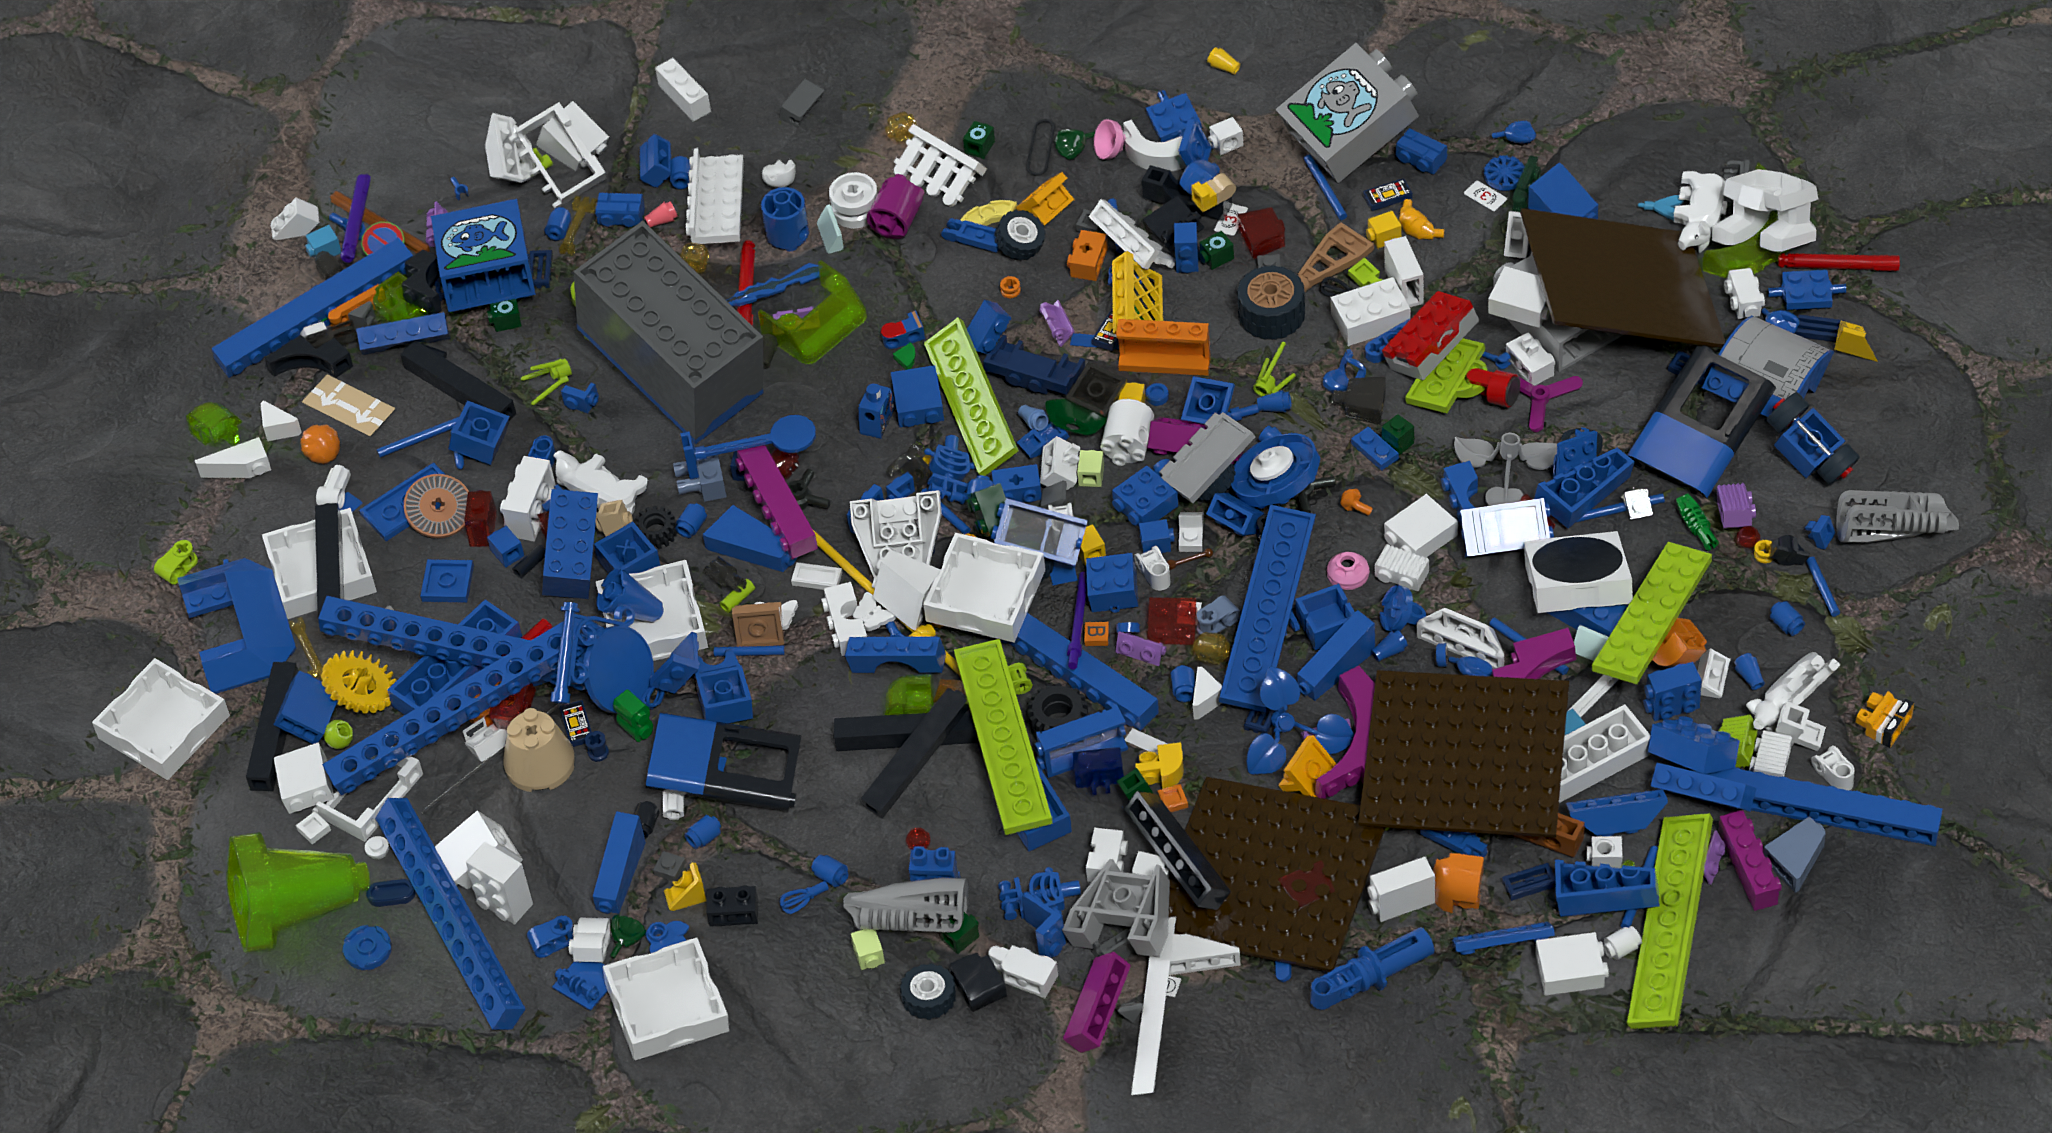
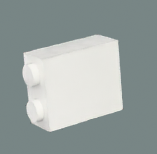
M1406 236L1385 241V272L1387 277L1395 279L1409 307L1424 304L1423 272Z
M1504 266L1489 297L1488 313L1540 328L1543 321L1549 318L1550 311L1539 276Z
M1425 494L1384 523V538L1391 546L1394 545L1398 549L1410 551L1426 558L1458 535V521L1430 496Z
M319 742L274 757L281 800L289 814L314 806L318 801L324 803L334 799L331 779L322 765L327 762V758Z
M1426 857L1370 876L1368 893L1371 900L1368 901V905L1373 915L1376 914L1379 921L1383 922L1435 903V875Z
M1595 932L1536 940V958L1545 996L1604 988L1605 977H1609L1608 966L1606 962L1602 963L1601 956H1604L1602 941H1597Z

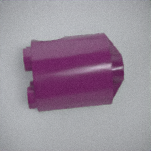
M896 174L894 177L886 179L867 214L868 224L876 233L891 239L904 237L923 201L924 190L908 181L902 174Z

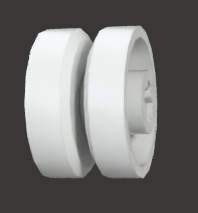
M858 172L839 176L832 182L829 188L830 203L837 223L851 229L869 225L867 214L877 196V186L874 180L868 175Z

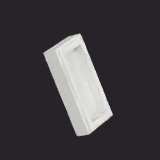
M796 563L791 583L792 586L824 590V588L839 585L842 568Z

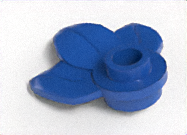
M672 921L666 925L662 922L651 924L646 932L647 940L651 944L650 953L687 941L683 935L689 930V925L681 921Z

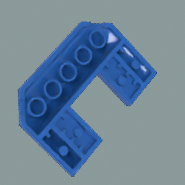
M242 558L178 578L189 618L234 605L243 639L199 652L211 692L217 694L269 678L273 662L286 661L296 650L272 569Z

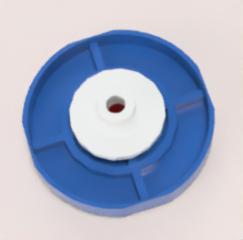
M1288 433L1269 437L1251 447L1238 459L1234 465L1236 475L1231 486L1238 499L1249 506L1264 508L1278 503L1285 504L1290 498L1300 493L1315 480L1321 459L1320 454L1313 441L1305 435Z

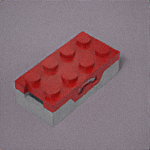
M1437 291L1382 349L1390 369L1424 380L1478 323L1479 319L1471 301Z

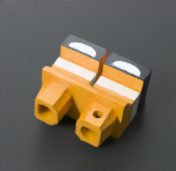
M1887 691L1885 696L1873 692L1867 701V707L1873 709V713L1862 708L1856 716V723L1866 728V736L1891 748L1901 734V731L1904 730L1913 717L1914 702L1905 699L1904 702L1897 700L1889 691Z

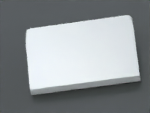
M1711 648L1700 657L1697 670L1702 680L1701 695L1721 698L1730 659Z
M501 718L467 740L465 745L482 762L505 746L507 727L511 722Z

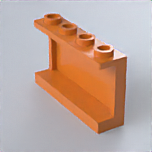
M1118 319L1116 338L1119 339V371L1209 376L1211 361L1209 323Z

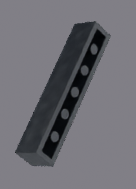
M1137 791L1125 807V811L1198 907L1218 910L1230 894V889L1157 794Z

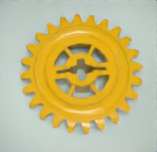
M354 650L350 652L349 657L343 651L340 659L336 653L333 659L329 658L323 666L321 674L323 679L322 685L326 687L325 692L331 694L330 698L332 700H338L337 704L339 706L345 705L347 710L353 708L356 713L359 710L364 714H367L368 711L376 713L377 710L382 711L391 704L387 689L396 682V678L391 680L393 671L385 674L388 665L379 668L381 659L371 663L372 654L364 660L363 651L360 652L358 658H355ZM368 690H373V691H374V692L368 694Z

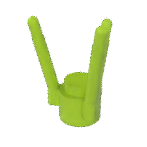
M1285 342L1281 343L1269 367L1270 359H1265L1258 379L1253 386L1254 392L1260 397L1278 392L1296 376L1295 373H1292L1276 386L1275 378L1270 375L1286 345Z
M564 358L530 367L531 371H540L522 376L521 380L524 381L550 373L553 379H558L556 383L531 402V405H535L561 384L568 382L567 376L572 375L568 361Z

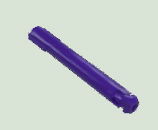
M368 174L358 175L355 183L341 252L342 260L347 263L355 258L371 176Z

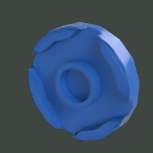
M362 925L353 929L346 935L344 945L342 946V952L347 963L353 968L360 970H371L381 966L389 958L392 951V943L387 932L379 926L369 927L368 925Z

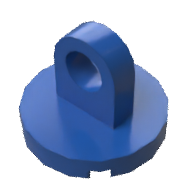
M1395 585L1386 592L1382 600L1384 611H1380L1381 625L1385 630L1392 632L1401 631L1407 623L1417 625L1420 619L1426 617L1425 610L1413 602L1412 593L1409 588Z

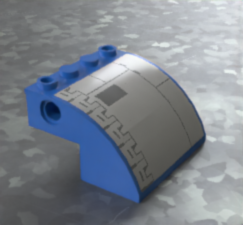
M1749 316L1733 331L1718 355L1770 380L1776 386V390L1760 413L1769 417L1775 410L1773 407L1782 398L1786 400L1791 394L1798 392L1804 399L1807 391L1815 393L1834 351L1757 317ZM1713 364L1702 388L1728 401L1737 403L1749 382Z

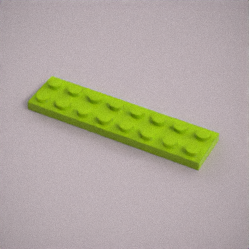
M958 317L924 342L932 364L936 367L937 376L977 472L980 475L986 476L1019 450L963 320Z
M1667 542L1633 597V600L1594 660L1592 671L1638 684L1712 562V554Z

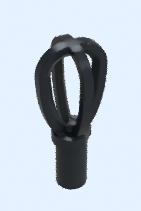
M1332 276L1324 278L1321 283L1322 293L1330 297L1339 294L1327 292L1324 287L1343 293L1354 290L1353 287H1349L1342 280ZM1328 280H1332V281H1334V282L1339 283V284L1342 285L1344 288H1341V287H1338V286H1335V285H1332V284H1329V283H1326V282H1327Z

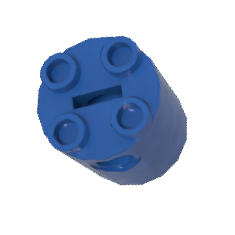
M780 187L768 192L761 201L767 241L777 248L785 249L789 252L795 251L798 246L806 241L810 233L805 199L799 191L789 187Z

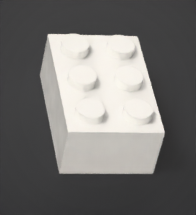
M1393 277L1331 297V316L1348 346L1378 337L1402 322L1411 319L1410 307Z
M524 456L521 464H518L516 467L513 482H510L508 486V495L506 499L502 500L500 511L504 516V526H507L518 539L535 541L544 520L541 505L551 499V489H554L555 486L550 460Z
M483 842L466 861L468 875L473 885L472 889L477 899L476 902L484 910L489 909L501 920H508L515 925L533 905L522 863Z

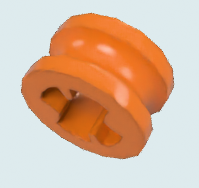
M1008 276L1001 280V294L1005 298H1015L1020 294V281L1016 277Z

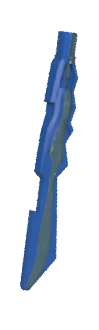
M808 263L780 280L771 277L765 283H756V285L748 286L743 291H737L733 297L726 301L732 307L756 302L758 298L783 292L786 286L799 282L802 285L830 274L832 270Z

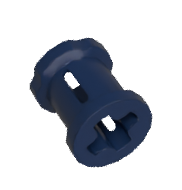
M600 731L588 733L585 737V744L588 748L589 758L595 762L605 760L609 755V749L605 745V735Z

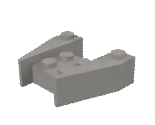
M1109 859L1070 909L1062 931L1072 946L1093 949V944L1098 941L1104 923L1130 926L1132 928L1127 939L1137 954L1160 957L1168 937L1170 880L1158 864H1156L1154 872L1150 876L1121 872L1114 860Z

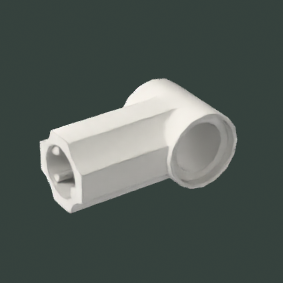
M335 465L334 468H331L325 485L320 486L317 490V505L338 503L340 509L343 507L345 489L351 476L348 469L341 465Z
M663 791V817L670 820H679V818L684 816V795Z

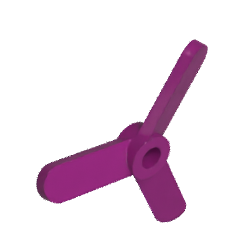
M1573 376L1547 386H1534L1519 377L1520 391L1530 396L1532 401L1529 423L1531 431L1539 432L1543 429L1546 404L1550 399L1571 393L1582 387L1583 381L1580 377Z

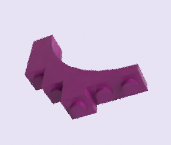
M1569 628L1513 643L1514 653H1511L1513 664L1492 669L1493 677L1540 679L1553 669L1577 660L1575 645Z
M1360 666L1339 676L1338 691L1348 704L1353 716L1355 736L1343 759L1330 771L1316 779L1315 795L1318 798L1332 797L1338 791L1348 786L1351 787L1358 781L1364 782L1375 683Z

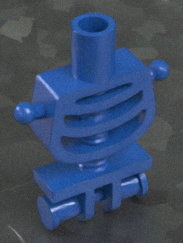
M948 435L945 438V446L938 445L934 452L929 448H926L924 451L925 455L931 456L929 468L933 473L928 480V492L939 490L940 499H943L946 495L948 496V501L952 502L955 500L963 504L966 499L965 491L968 483L961 481L970 469H975L976 467L974 462L970 463L968 453L958 450L959 438L955 435Z
M1047 867L1045 872L1033 875L1029 883L1030 891H1027L1032 896H1038L1048 907L1056 908L1061 914V910L1065 909V897L1081 895L1079 880L1060 883L1058 872H1053L1051 867ZM1019 877L1014 878L1015 889H1010L1011 883L1009 881H1002L998 884L1001 890L999 898L1003 901L1001 908L1005 910L1004 917L1006 920H1013L1017 917L1015 909H1020L1021 918L1025 919L1022 895L1024 893L1021 891ZM1040 885V889L1035 891L1036 887Z

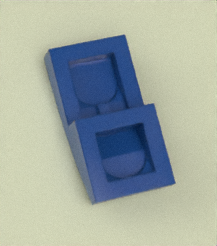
M1050 422L1041 431L1037 432L1035 428L1018 440L1017 444L1030 458L1043 454V446L1056 436L1067 440L1069 435L1064 429Z

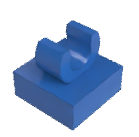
M1821 515L1817 522L1809 521L1805 527L1806 530L1811 531L1808 538L1815 541L1817 548L1826 549L1835 535L1830 516Z

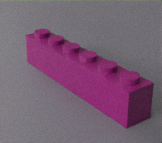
M761 445L737 450L738 458L735 459L737 468L740 472L744 471V479L749 488L753 487V495L756 502L763 505L762 512L766 520H771L772 523L770 524L775 536H780L781 539L779 540L783 551H788L791 558L794 559L818 549L813 529L766 446Z

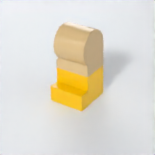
M1224 173L1218 174L1212 180L1203 184L1197 182L1191 185L1192 200L1202 212L1227 200L1236 191L1235 184Z

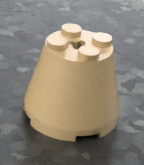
M528 708L524 713L516 716L507 727L503 765L509 781L521 790L532 792V790L546 788L552 790L563 784L570 777L575 761L573 746L548 714L537 711L534 708Z

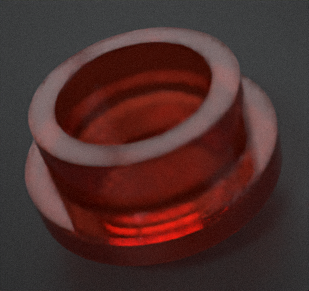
M1752 526L1741 528L1737 534V542L1743 547H1754L1760 541L1758 530Z
M923 828L912 829L906 837L907 846L911 850L915 846L926 849L931 842L929 833Z

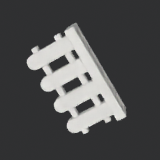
M912 124L909 132L914 137L912 140H907L906 144L908 147L901 158L895 159L894 173L904 176L908 172L912 173L910 182L918 187H921L926 181L929 183L926 189L927 193L932 197H937L943 191L945 193L943 202L949 207L955 206L958 201L962 202L964 197L961 195L970 182L974 183L976 180L973 177L975 173L983 176L987 168ZM926 144L930 145L928 150L924 148ZM920 153L924 154L917 168H913L912 166ZM942 154L947 155L945 159L940 158ZM936 163L941 164L933 178H930L929 175ZM959 163L963 165L961 169L957 168ZM953 172L956 173L957 176L950 187L947 188L945 186Z
M1101 199L1089 218L1125 252L1132 253L1134 260L1142 268L1149 269L1153 262L1173 268L1176 260L1169 254L1163 253L1161 251L1162 247L1158 243L1149 240L1147 232L1134 226L1135 221L1118 212L1106 200Z

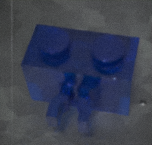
M1120 747L1072 752L1076 788L1091 787L1092 795H1097V787L1103 786L1105 787L1106 794L1111 793L1110 784H1118L1117 781L1124 777Z

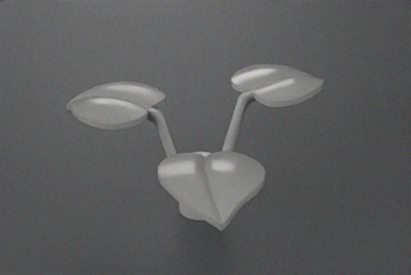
M1515 433L1503 434L1501 442L1497 443L1495 450L1489 442L1480 439L1455 437L1454 449L1458 459L1462 463L1470 461L1473 467H1483L1486 460L1492 461L1499 450L1502 458L1507 460L1504 488L1493 487L1486 492L1485 501L1488 506L1524 501V495L1521 490L1516 488L1508 489L1511 460L1515 459L1518 454L1520 460H1526V464L1529 467L1538 470L1551 468L1554 456L1557 454L1556 443H1527L1522 445L1520 444V437ZM1521 508L1500 510V513L1513 514Z

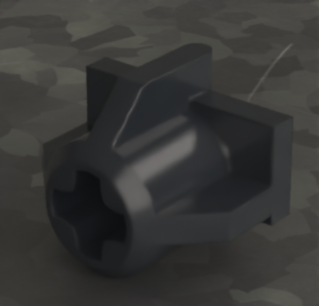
M1783 535L1770 545V558L1777 559L1778 563L1784 566L1794 564L1803 566L1810 557L1809 553L1804 552V549L1798 544L1797 538L1792 535Z

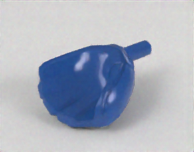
M1517 121L1506 127L1505 131L1492 133V137L1506 136L1507 140L1523 144L1535 140L1536 133L1530 122Z
M1764 308L1761 311L1766 316V322L1791 333H1795L1800 323L1796 315L1786 310L1769 312Z
M1450 656L1448 659L1449 662L1457 664L1459 671L1463 675L1491 676L1492 665L1478 657L1466 656L1456 658Z

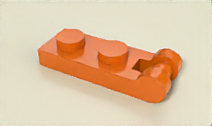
M379 284L328 313L334 333H342L345 327L350 324L348 314L366 302H372L374 310L386 304L383 289Z

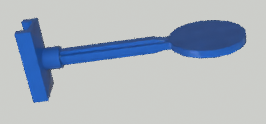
M788 415L775 422L769 434L704 447V445L695 447L690 432L680 434L689 477L694 479L699 478L698 461L707 459L709 456L771 443L783 452L796 453L803 451L814 442L816 428L813 422L805 416Z

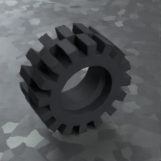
M653 506V510L647 507L645 508V513L640 511V517L636 516V522L634 523L654 547L658 546V549H662L663 544L667 547L669 546V541L673 543L674 537L677 536L674 515L671 514L669 509L665 511V507L661 506L660 510H658L657 506ZM656 524L664 526L658 531L647 530L650 526Z

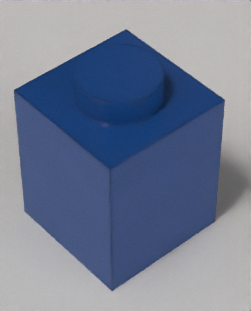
M1167 519L1139 523L1143 553L1152 550V547L1155 545L1161 553L1171 552L1170 542H1175L1173 528H1168Z
M507 526L494 531L487 537L491 552L505 568L524 557L520 540Z

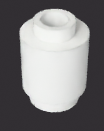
M1624 927L1604 939L1603 950L1609 958L1618 960L1636 950L1642 940L1634 927Z

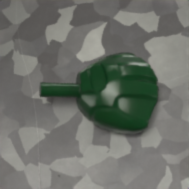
M1077 129L1059 130L1055 139L1056 149H1058L1061 156L1072 160L1084 150L1086 139L1093 138L1095 132L1084 134L1083 131Z
M619 914L612 917L611 934L617 944L610 957L615 959L622 946L627 948L645 936L646 930L641 922Z

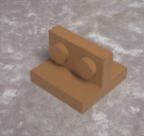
M781 602L739 605L732 608L737 647L784 645Z

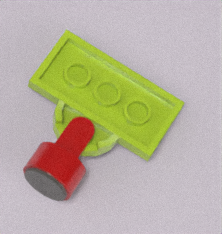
M1463 338L1424 380L1416 378L1405 399L1407 404L1448 414L1457 397L1469 398L1482 394L1487 397L1489 403L1509 408L1514 405L1518 398L1520 379L1517 374L1496 370L1495 372L1487 371L1486 364L1480 360L1486 350L1485 343Z

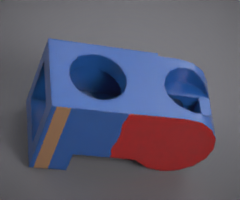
M916 310L907 313L908 319L897 323H887L882 327V340L886 348L895 349L905 346L910 342L914 343L925 339L923 325Z

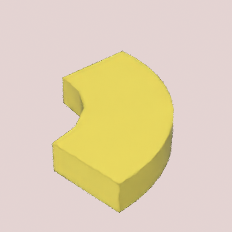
M1008 200L990 201V204L981 207L976 206L969 210L961 218V221L966 220L984 226L999 222L1007 212L1016 210L1017 202Z

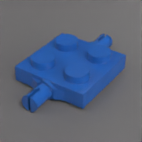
M1162 90V93L1159 91L1157 96L1161 102L1146 107L1147 114L1161 142L1180 136L1183 137L1188 119H1196L1200 128H1202L1201 121L1186 93L1169 99L1165 90Z
M1827 270L1782 272V287L1768 288V297L1782 296L1786 302L1787 310L1830 308L1833 303V294L1846 293V284L1832 285Z

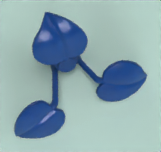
M1270 666L1260 688V699L1264 706L1271 710H1276L1271 716V722L1275 726V739L1271 735L1263 733L1252 741L1247 754V771L1250 774H1268L1279 770L1286 760V750L1284 746L1278 743L1280 731L1288 732L1294 726L1316 734L1315 738L1329 754L1337 753L1347 748L1352 743L1355 734L1347 721L1337 714H1327L1321 717L1317 723V730L1294 721L1293 716L1286 712V710L1288 709L1287 705L1294 704L1299 700V685L1286 671Z

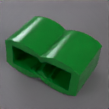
M629 689L625 690L613 702L614 710L617 712V723L637 742H640L643 739H647L653 731V723L649 719L650 709Z

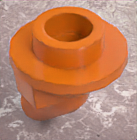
M1348 489L1341 496L1340 504L1347 511L1355 509L1369 516L1373 509L1359 501L1361 494L1358 489Z

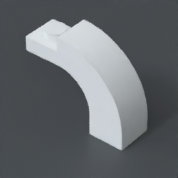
M1132 120L1123 123V133L1126 136V156L1133 163L1144 169H1148L1152 165L1170 171L1187 167L1178 152L1182 141L1181 136L1167 142H1152L1140 134Z

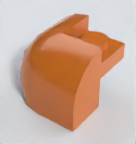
M1677 618L1652 660L1658 665L1675 667L1678 664L1690 662L1695 663L1706 651L1704 645L1707 641L1690 619Z
M1450 853L1448 858L1436 859L1433 873L1435 875V903L1438 907L1452 914L1454 905L1465 909H1479L1484 857Z

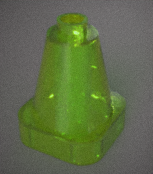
M261 832L235 835L229 838L226 872L227 893L240 943L245 953L275 949L277 932L357 902L359 891H366L370 888V878L366 862L355 863L351 854L266 847Z

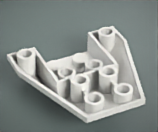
M939 490L916 493V496L880 501L874 499L850 501L851 524L874 579L879 573L876 567L880 557H885L889 550L930 565L942 514Z

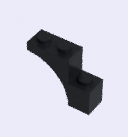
M422 249L404 262L408 279L401 283L403 297L409 304H413L432 314H438L442 312L439 293L431 289L433 282L440 276L436 255Z
M299 335L265 357L268 371L273 377L292 369L314 368L325 371L334 378H337L353 367L350 353L335 338L315 349L302 335Z

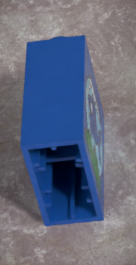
M517 199L431 216L439 273L448 312L536 295Z

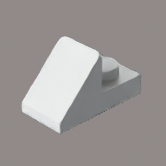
M1509 211L1504 256L1527 258L1529 240L1521 213Z
M1180 512L1179 552H1202L1203 512Z

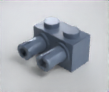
M718 455L709 456L707 459L698 461L699 478L677 480L679 495L700 491L703 494L704 502L726 497ZM686 461L673 463L676 478L689 475Z

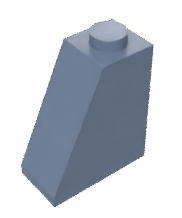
M1810 816L1764 846L1763 854L1765 857H1769L1772 870L1795 893L1800 890L1825 844L1826 832L1823 826L1818 822L1816 823Z

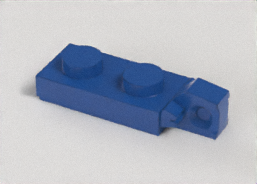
M1421 830V835L1460 854L1485 857L1488 853L1487 845L1480 842V838L1475 833Z

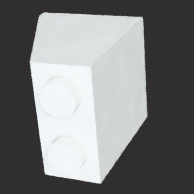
M572 101L564 108L571 119L572 126L592 156L602 154L608 147L606 144L609 136ZM553 117L542 126L536 143L539 148L574 171L578 170L581 166L583 168L587 166L556 117Z
M889 550L886 556H881L876 569L879 570V573L872 584V588H875L873 598L908 627L916 630L925 618L923 604L934 579L941 570Z
M479 811L472 814L435 846L455 884H459L466 889L473 886L468 875L466 861L483 842L488 843L518 862L523 860L503 827Z

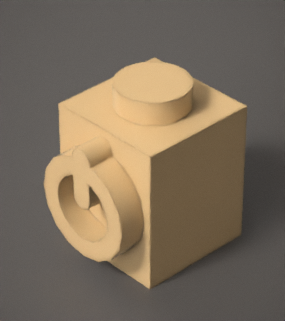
M623 500L602 503L599 512L596 514L597 529L600 532H604L605 536L633 522L632 514L630 511H627Z

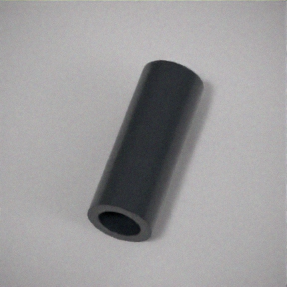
M540 544L537 545L512 568L515 575L519 578L524 577L545 558L546 549Z

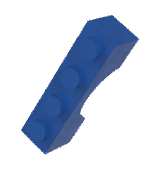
M444 312L356 328L360 351L363 355L382 352L390 347L412 343L415 340L430 343L450 339L447 317Z
M1466 461L1445 467L1444 478H1441L1443 490L1449 493L1451 507L1453 509L1456 508L1457 512L1475 508L1469 502V499L1478 492V477L1471 462ZM1457 513L1458 522L1462 526L1461 516ZM1483 513L1488 546L1492 547L1501 544L1495 513Z
M849 637L845 657L852 673H875L878 665L890 661L908 664L920 673H942L946 652L940 637Z
M1656 763L1651 782L1652 787L1663 789V791L1691 796L1748 812L1751 811L1756 792L1755 787L1661 763Z

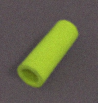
M745 579L720 602L721 608L727 613L731 612L732 608H735L755 590L754 584L749 579Z

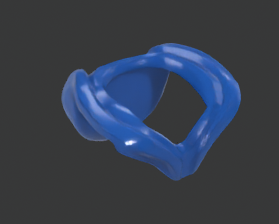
M1347 349L1344 353L1340 367L1327 372L1323 377V386L1330 393H1345L1360 385L1365 378L1366 369L1361 362L1352 358L1353 352L1351 349ZM1347 362L1359 368L1353 380H1349L1346 376Z

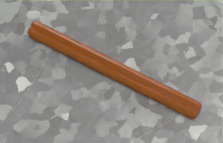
M339 191L331 194L332 203L350 212L352 199ZM365 207L362 221L369 225L378 222H389ZM402 230L405 239L404 245L416 253L422 249L430 252L428 244Z

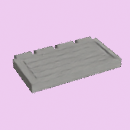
M1223 412L1220 415L1214 413L1204 424L1207 429L1205 430L1201 427L1189 440L1191 446L1185 444L1173 457L1176 462L1169 461L1159 472L1164 481L1191 503H1194L1255 438L1250 430Z

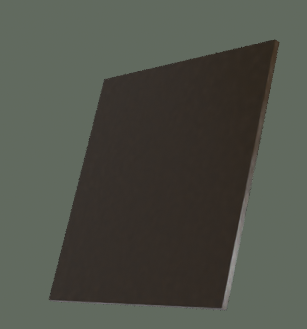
M1521 208V217L1553 324L1620 333L1627 336H1641L1648 339L1655 338L1670 342H1684L1691 345H1705L1712 348H1722L1726 342L1694 247L1690 246L1685 250H1681L1678 246L1681 231Z
M1377 670L1359 826L1556 838L1569 681Z
M1206 776L1185 832L1231 892L1218 910L1198 907L1170 870L1168 877L1170 880L1168 918L1176 917L1174 934H1188L1238 947L1240 954L1331 972L1336 966L1386 827L1359 826L1361 805Z

